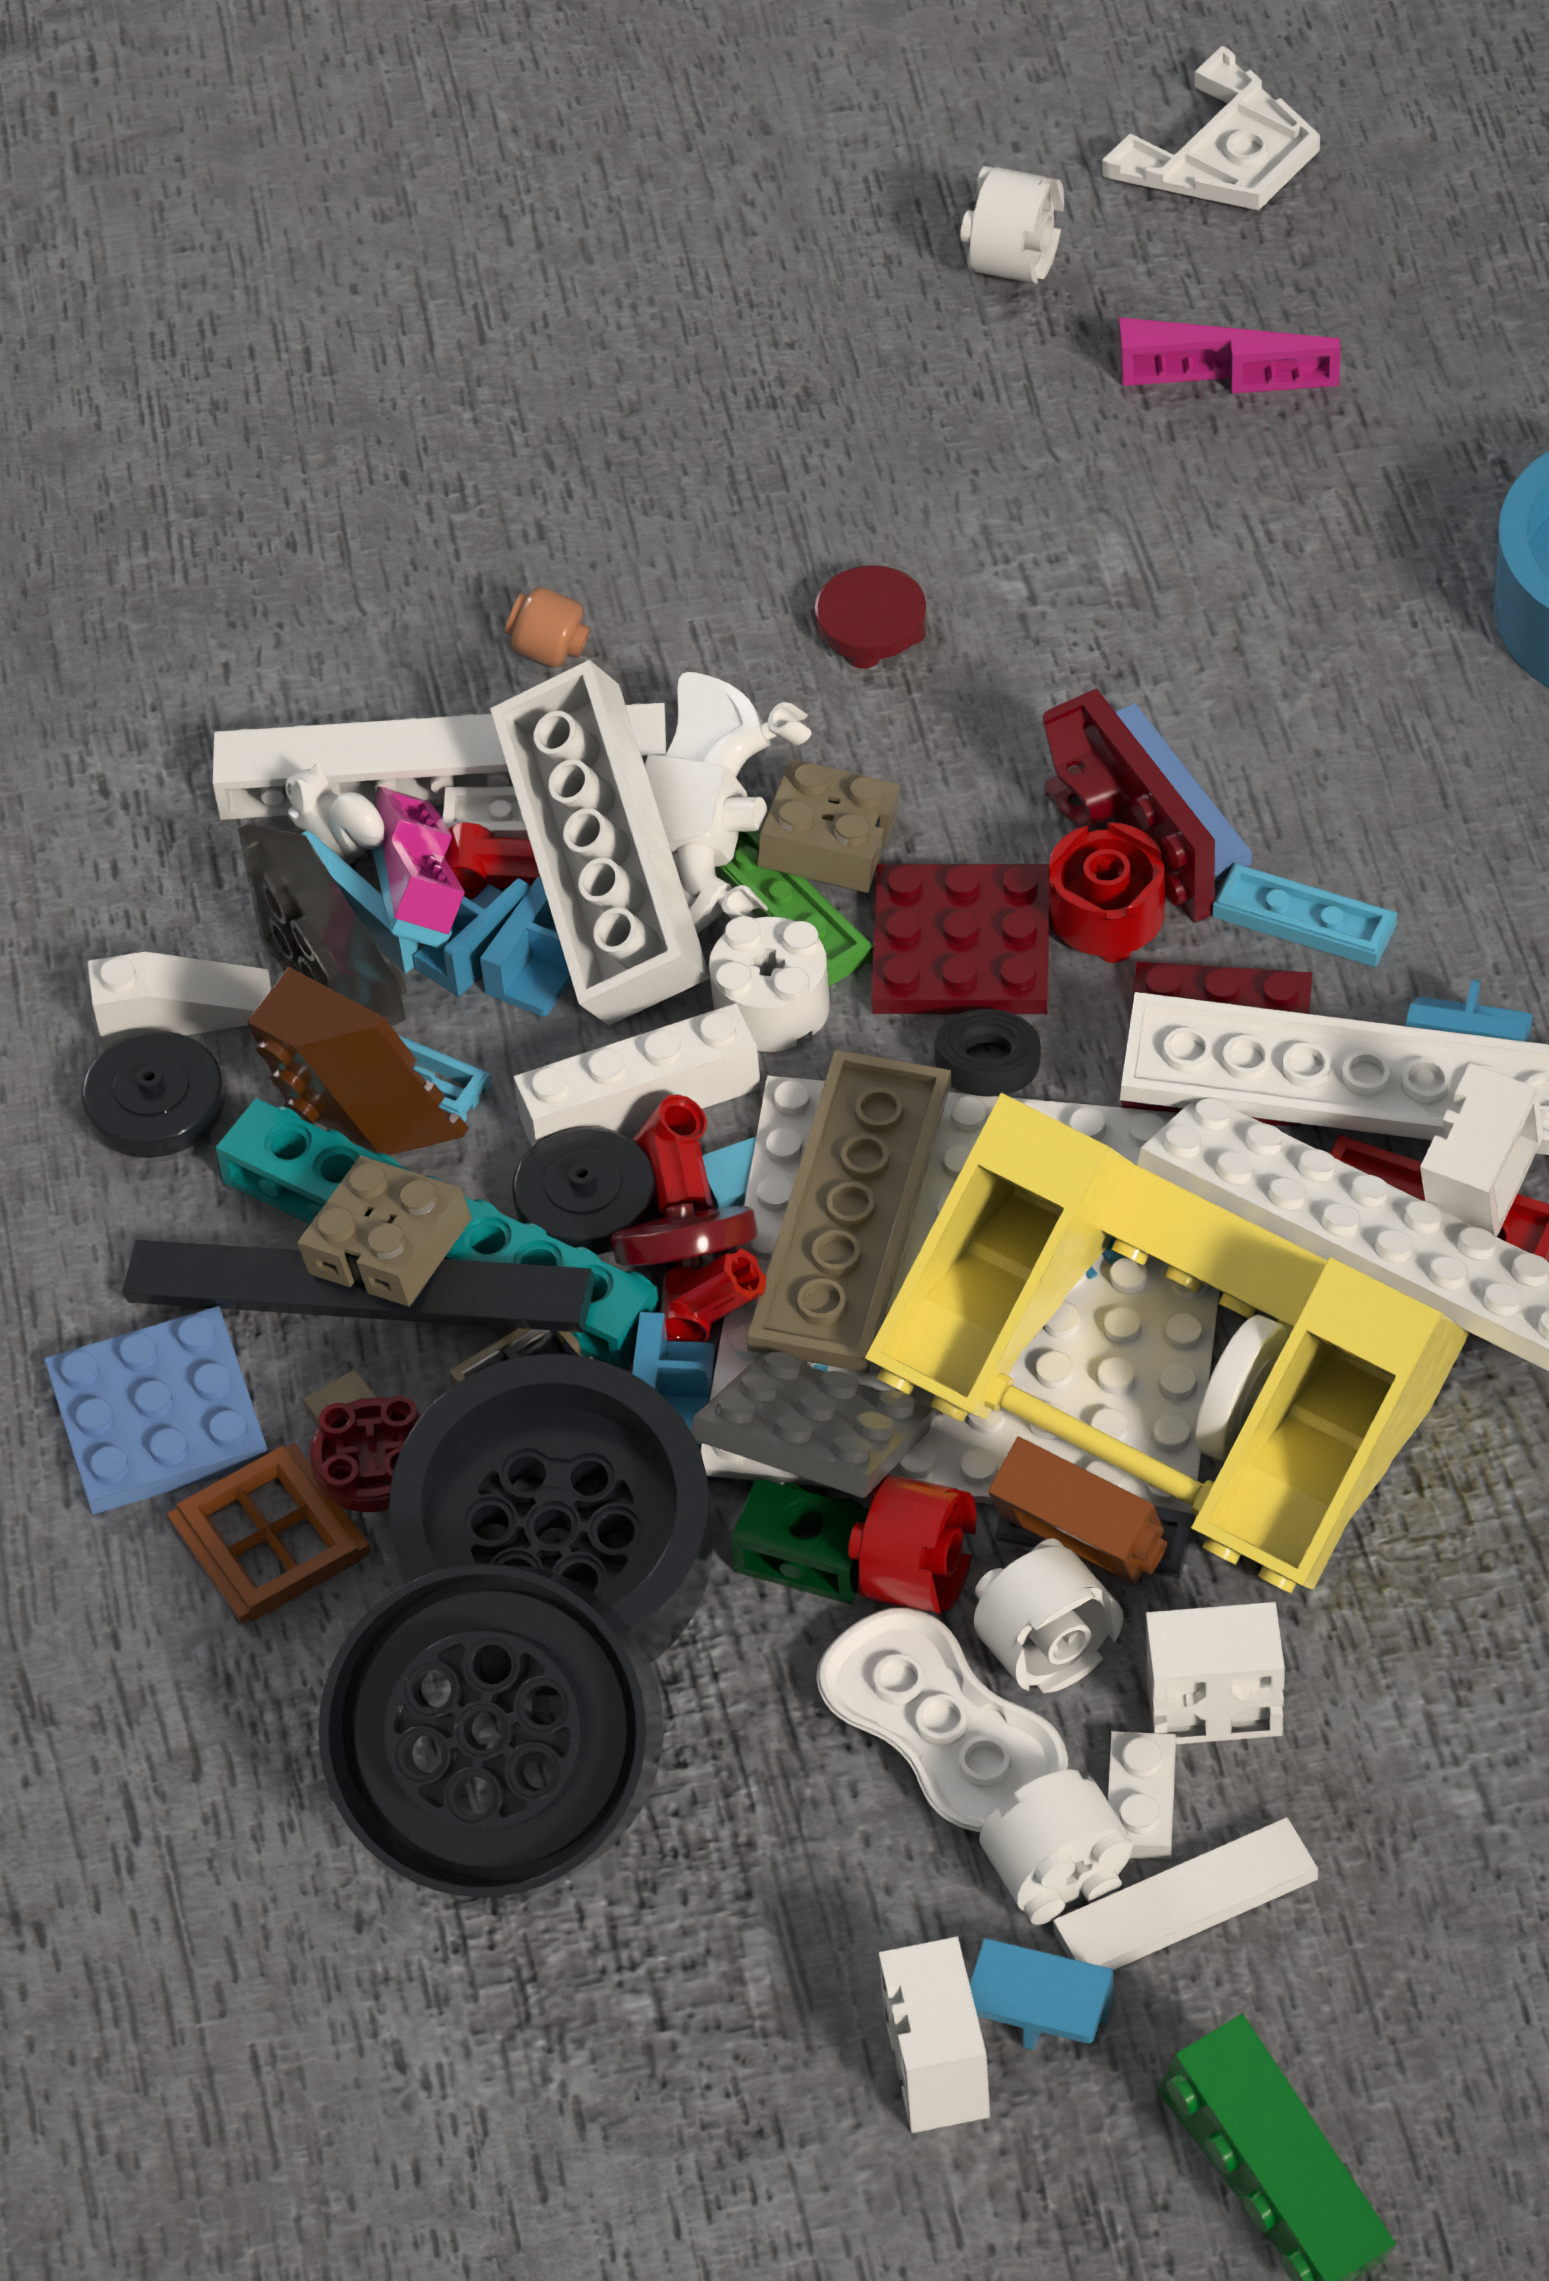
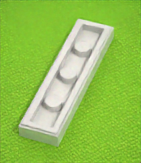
M1288 1817L1054 1919L1053 1931L1069 1959L1115 1970L1318 1880V1867Z

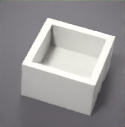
M1469 1062L1454 1095L1453 1104L1461 1107L1458 1113L1447 1109L1442 1119L1444 1127L1443 1137L1439 1135L1434 1136L1420 1166L1426 1202L1436 1205L1441 1212L1459 1218L1475 1227L1483 1228L1497 1237L1543 1139L1539 1091L1536 1086Z
M1276 1602L1146 1613L1147 1688L1153 1733L1176 1734V1744L1283 1736L1282 1706H1284L1285 1667Z
M958 1937L879 1952L884 2018L892 2051H895L898 2078L903 2080L904 2084L901 2088L911 2133L990 2118L987 2054Z

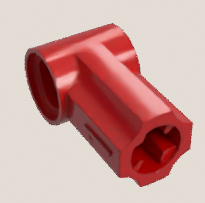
M470 822L458 823L448 829L452 838L446 851L445 859L465 891L464 897L467 899H474L489 884L495 888H508L516 879L520 878L528 883L530 888L537 877L541 878L529 839L495 837L488 828Z
M679 1094L669 1095L664 1098L634 1135V1141L643 1148L650 1158L655 1174V1196L658 1210L665 1217H667L666 1208L692 1203L694 1212L712 1209L713 1207L699 1142L707 1129V1119L704 1111L695 1101Z
M739 1248L731 1254L723 1255L701 1269L682 1267L668 1271L664 1275L658 1313L665 1314L667 1341L706 1343L709 1340L712 1323L763 1295L766 1287V1276L758 1266L757 1257Z

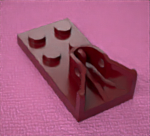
M1096 688L1047 710L1043 714V725L1057 776L1052 777L1045 783L1046 796L1050 795L1056 802L1059 812L1080 828L1085 826L1090 828L1113 817L1117 823L1133 826L1148 834L1157 843L1161 851V858L1165 866V895L1174 906L1181 905L1194 923L1213 915L1215 839L1099 690ZM1073 765H1078L1077 767L1068 770L1069 767ZM1073 797H1078L1083 804L1073 806L1068 801Z

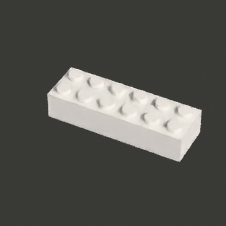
M588 660L490 708L579 1005L610 1026L710 979L619 684L591 660Z

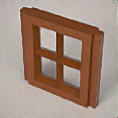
M296 1443L286 1448L282 1445L176 1504L177 1508L166 1513L170 1524L241 1624L250 1619L254 1621L358 1563L361 1561L360 1557L371 1552L368 1542L344 1509L332 1502L321 1492L315 1482L311 1464ZM278 1478L299 1508L269 1524L249 1494ZM239 1501L259 1530L229 1546L209 1516ZM308 1519L329 1549L299 1565L278 1534ZM267 1541L288 1572L258 1588L237 1557Z

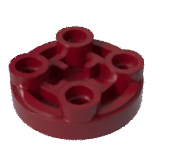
M878 565L851 568L831 578L820 590L815 603L816 627L821 639L837 653L847 656L850 665L859 669H868L874 667L880 659L897 655L924 639L926 635L925 596L921 587L913 578L897 569Z
M394 1396L391 1398H364L347 1404L334 1403L324 1408L319 1415V1426L312 1437L309 1453L313 1476L321 1492L337 1505L353 1511L378 1512L388 1510L393 1472L400 1451L408 1435L421 1417L416 1404L405 1396Z

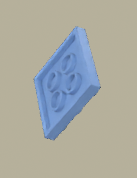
M220 1306L44 1358L92 1515L235 1472L268 1454L267 1446Z

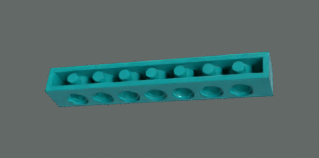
M255 1098L216 1146L224 1184L308 1224L312 1223L360 1156L408 1170L400 1166L395 1159L385 1153L377 1152L374 1154L351 1143L346 1136L336 1130H323L302 1120L296 1112L287 1107H275L258 1098ZM427 1176V1177H430V1178H433V1179L440 1180V1179H438V1178H436V1177H433V1176ZM465 1197L472 1219L444 1259L590 1268L596 1278L591 1301L596 1302L590 1303L584 1333H571L579 1341L581 1355L587 1358L591 1356L595 1360L603 1361L626 1370L635 1355L640 1312L658 1313L657 1287L652 1285L646 1277L635 1271L624 1272L601 1261L595 1253L584 1247L574 1248L548 1236L546 1231L533 1223L523 1224L501 1214L487 1201L481 1199L472 1200Z

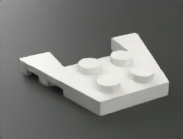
M1221 46L1195 71V88L1228 104L1174 155L1135 135L1129 134L1102 160V175L1113 180L1260 210L1320 151V135L1281 98L1274 100L1262 89V80L1251 70L1244 72L1235 63V55L1228 48Z

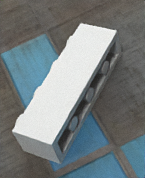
M737 1003L513 1076L520 1120L532 1147L554 1133L576 1127H600L614 1130L624 1135L637 1131L659 1103L669 1095L679 1094L689 1097L703 1109L761 1089L757 1045Z

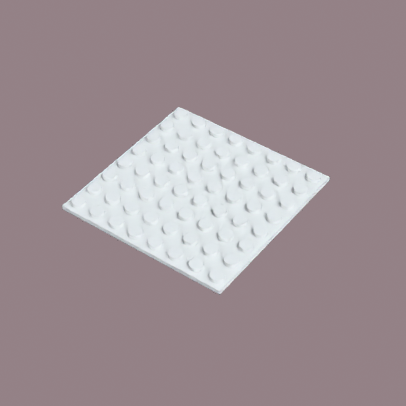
M767 1076L744 1204V1206L754 1210L758 1236L751 1242L737 1246L736 1249L742 1248L757 1257L758 1266L765 1276L825 1081ZM949 1092L882 1324L999 1096L985 1097ZM1013 1098L1111 1147L1135 1165L1138 1162L1140 1148L1178 1114L1176 1112ZM1101 1254L1092 1265L1097 1272V1276L1089 1279L1086 1273L1066 1295L1061 1307L1020 1353L1009 1377L1014 1380L1013 1386L1198 1481L1201 1452L1196 1445L1195 1431L1200 1406L1210 1380L1220 1291L1202 1283L1196 1293L1165 1277L1169 1265L1151 1256L1148 1257L1144 1266L1127 1257L1117 1260L1111 1266ZM759 1297L724 1317L710 1401L761 1354L749 1351L747 1335ZM801 1361V1364L811 1368H814V1365L817 1364L807 1361ZM873 1362L870 1363L868 1373L828 1366V1371H839L852 1375L859 1384L880 1391H900L877 1379L882 1367ZM915 1385L910 1394L915 1399V1403L933 1408L930 1405L935 1395ZM933 1408L934 1412L929 1432L887 1474L953 1487L970 1492L976 1503L994 1504L987 1491L1017 1436H1020L1154 1504V1506L1191 1513L1192 1506L1003 1408L996 1412L991 1409L986 1420L968 1413L963 1423ZM702 1443L701 1455L707 1476L752 1481L759 1478L774 1483L790 1482L796 1485L832 1488Z

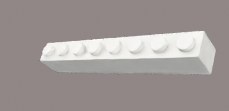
M636 703L626 705L644 766L648 755L665 756L669 749L665 704ZM467 714L451 717L409 718L404 720L311 726L298 725L294 727L214 732L213 787L220 820L288 816V811L293 806L286 793V781L290 776L299 771L311 769L315 763L322 765L332 792L338 796L346 792L361 794L375 808V797L380 786L432 802L434 806H444L445 787L513 786L492 714Z

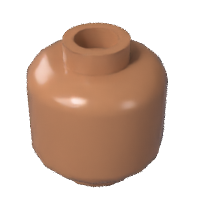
M537 587L529 595L519 594L510 613L504 633L512 636L511 647L517 654L548 667L558 668L564 664L568 655L576 658L580 657L591 627L582 624L584 609L581 603L545 587Z

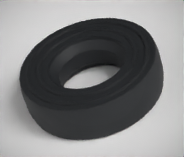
M994 1009L971 1010L950 1018L940 1027L934 1046L936 1068L951 1070V1087L976 1096L993 1097L1000 1096L1001 1093L1007 1095L1023 1089L1037 1075L1041 1060V1044L1035 1028L1020 1016ZM978 1046H994L1002 1048L1010 1054L998 1059H979L968 1055L965 1051Z

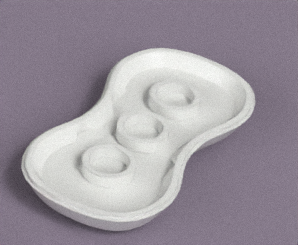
M892 1607L864 1617L845 1630L831 1643L818 1664L817 1684L819 1692L829 1709L848 1724L885 1740L897 1749L911 1765L920 1787L933 1809L944 1819L961 1828L981 1832L985 1821L996 1808L1004 1817L1012 1808L1019 1804L1013 1795L1014 1792L1039 1777L1067 1770L1068 1756L1065 1744L1056 1729L1035 1712L997 1696L981 1683L971 1671L962 1649L952 1632L941 1621L923 1611Z

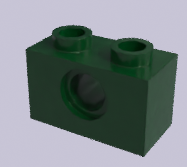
M756 1478L730 1537L734 1572L852 1605L858 1592L859 1560L849 1557V1540L854 1525L857 1522L865 1523L870 1509L848 1498L832 1499L806 1492L800 1486L790 1482L774 1483ZM803 1534L815 1535L811 1538H798V1536Z

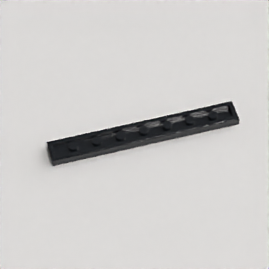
M136 1240L122 1294L129 1303L203 1308L220 1306V1309L584 1333L596 1278L590 1268L443 1259L411 1306L408 1307L369 1294L363 1283L354 1281L351 1287H347L309 1274L300 1250Z

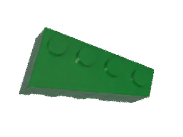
M1243 2013L1174 2055L1157 2092L1244 2205L1247 2214L1255 2226L1266 2234L1279 2251L1282 2265L1291 2281H1354L1387 2259L1397 2245Z

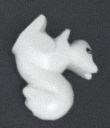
M315 763L311 769L299 771L288 778L285 789L293 806L288 811L289 818L297 827L305 831L308 830L310 833L313 832L348 865H351L357 858L363 856L367 849L373 850L383 844L384 822L375 806L361 794L346 792L338 796L332 792L331 785L320 763Z

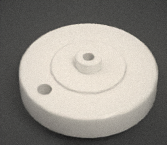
M1256 1315L1248 1319L1237 1330L1226 1346L1211 1375L1197 1418L1195 1440L1197 1448L1201 1453L1225 1463L1289 1338L1288 1331L1284 1325L1264 1316Z

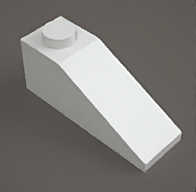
M139 952L88 961L92 1004L103 1049L126 1037L144 1032L166 1031L182 1035H192L248 1026V1019L271 990L269 971L263 968L152 952Z

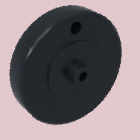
M152 1031L126 1037L101 1052L85 1074L81 1098L87 1123L93 1134L105 1146L128 1156L154 1158L183 1151L204 1138L216 1125L221 1116L225 1103V1088L219 1064L213 1054L203 1044L179 1033Z
M600 1127L566 1129L542 1139L522 1157L512 1181V1196L518 1222L538 1225L546 1231L548 1236L574 1248L584 1247L596 1255L613 1251L611 1237L615 1232L650 1221L657 1203L655 1196V1174L647 1153L634 1140L624 1134Z

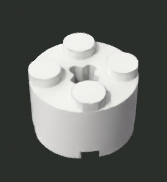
M983 166L977 180L976 192L978 200L975 211L967 210L961 226V241L970 243L967 260L968 269L978 273L1037 284V278L1044 279L1048 274L1058 247L1061 229L1054 228L1053 212L1054 210L1064 211L1063 185L1059 179L1000 167Z
M740 916L731 920L725 928V933L714 945L710 955L709 970L713 1009L717 1010L737 1003L757 1045V1051L760 1052L784 1051L797 1046V1039L810 1031L815 1035L825 1024L830 1009L826 953L822 942L818 938V931L815 926L808 922H796L781 917L751 918Z
M1055 1538L1042 1541L1032 1552L1015 1560L1005 1569L997 1568L989 1571L979 1580L975 1588V1594L980 1599L974 1614V1628L977 1635L1021 1688L1029 1691V1686H1038L1043 1693L1056 1692L1081 1680L1103 1660V1657L1097 1650L1109 1635L1115 1642L1121 1632L1123 1613L1118 1602L1072 1550L1065 1548Z
M1067 1769L1053 1772L1024 1785L1013 1793L1019 1804L1012 1808L1004 1817L996 1808L987 1818L981 1829L979 1839L982 1849L1020 1910L1026 1913L1034 1925L1045 1924L1056 1918L1062 1911L1085 1900L1091 1904L1116 1893L1122 1885L1118 1874L1127 1864L1133 1849V1841L1094 1779L1088 1774L1087 1780H1084L1078 1770Z

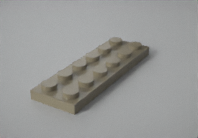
M835 1049L768 1266L765 1292L759 1296L747 1335L749 1351L759 1353L763 1351L767 1353L783 1352L791 1354L801 1361L868 1373L871 1361L865 1359L881 1328L951 1087V1070Z

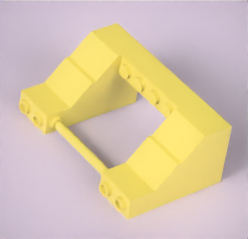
M1001 1093L865 1359L882 1367L877 1379L909 1395L915 1385L931 1392L935 1397L930 1406L962 1423L968 1413L986 1420L991 1409L996 1412L1003 1408L1192 1506L1191 1513L1197 1516L1191 1528L1207 1536L1202 1548L1235 1565L1242 1554L1263 1565L1258 1577L1292 1593L1297 1583L1314 1590L1347 1523L1387 1472L1394 1457L1429 1413L1469 1333L1442 1312L1331 1257L1327 1261L1133 1164L1111 1147ZM1112 1237L1116 1239L1111 1248L1113 1251L1143 1266L1148 1257L1151 1256L1169 1265L1165 1277L1196 1293L1202 1283H1205L1223 1293L1218 1304L1247 1319L1252 1318L1255 1311L1258 1310L1276 1319L1288 1331L1289 1338L1215 1482L1207 1480L1203 1484L1013 1386L1014 1380L1009 1377L1020 1353L1061 1307L1066 1295L1107 1249Z

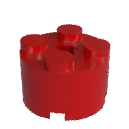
M1107 823V830L1088 832V826L1075 829L1064 836L1055 846L1050 856L1049 911L1052 931L1074 949L1099 956L1108 963L1125 961L1129 958L1131 952L1148 944L1158 934L1165 919V866L1157 843L1140 829L1122 823Z
M886 1475L871 1491V1507L866 1522H857L850 1535L849 1557L859 1560V1595L871 1600L926 1612L941 1613L940 1609L949 1611L955 1605L963 1590L973 1556L962 1553L964 1533L976 1535L977 1515L972 1494L944 1485L896 1475Z

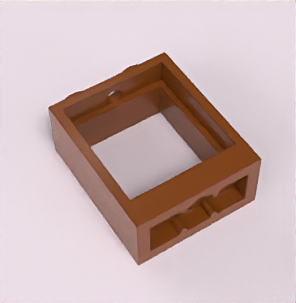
M1017 1436L987 1491L1002 1519L1043 1540L1053 1538L1059 1540L1065 1548L1072 1550L1080 1559L1133 1586L1138 1582L1142 1572L1151 1575L1155 1571L1167 1546V1541L1161 1538L1164 1529L1154 1504L1020 1436Z

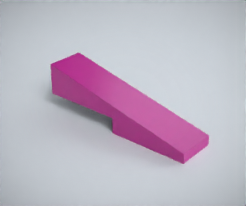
M1119 317V357L1123 386L1230 378L1232 394L1332 387L1339 386L1341 346L1339 338Z
M380 786L375 802L377 811L384 822V841L382 845L394 917L449 935L465 894L445 859L452 835L432 802Z

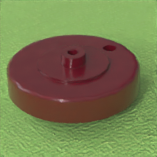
M692 1203L666 1208L667 1217L648 1221L615 1232L611 1237L615 1262L621 1266H640L676 1261L677 1268L703 1264L702 1255L723 1251L753 1241L758 1236V1229L754 1210L748 1206L722 1207L694 1212Z

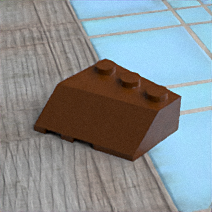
M289 966L247 1021L258 1044L256 1051L267 1062L272 1072L270 1079L280 1089L286 1101L284 1107L296 1112L306 1122L311 1124L317 1122L328 1129L342 1133L350 1141L374 1154L381 1152L389 1156L462 1138L469 1129L459 1115L450 1114L440 1109L439 1105L445 1098L444 1094L435 1083L425 1080L412 1068L417 1059L383 1016Z

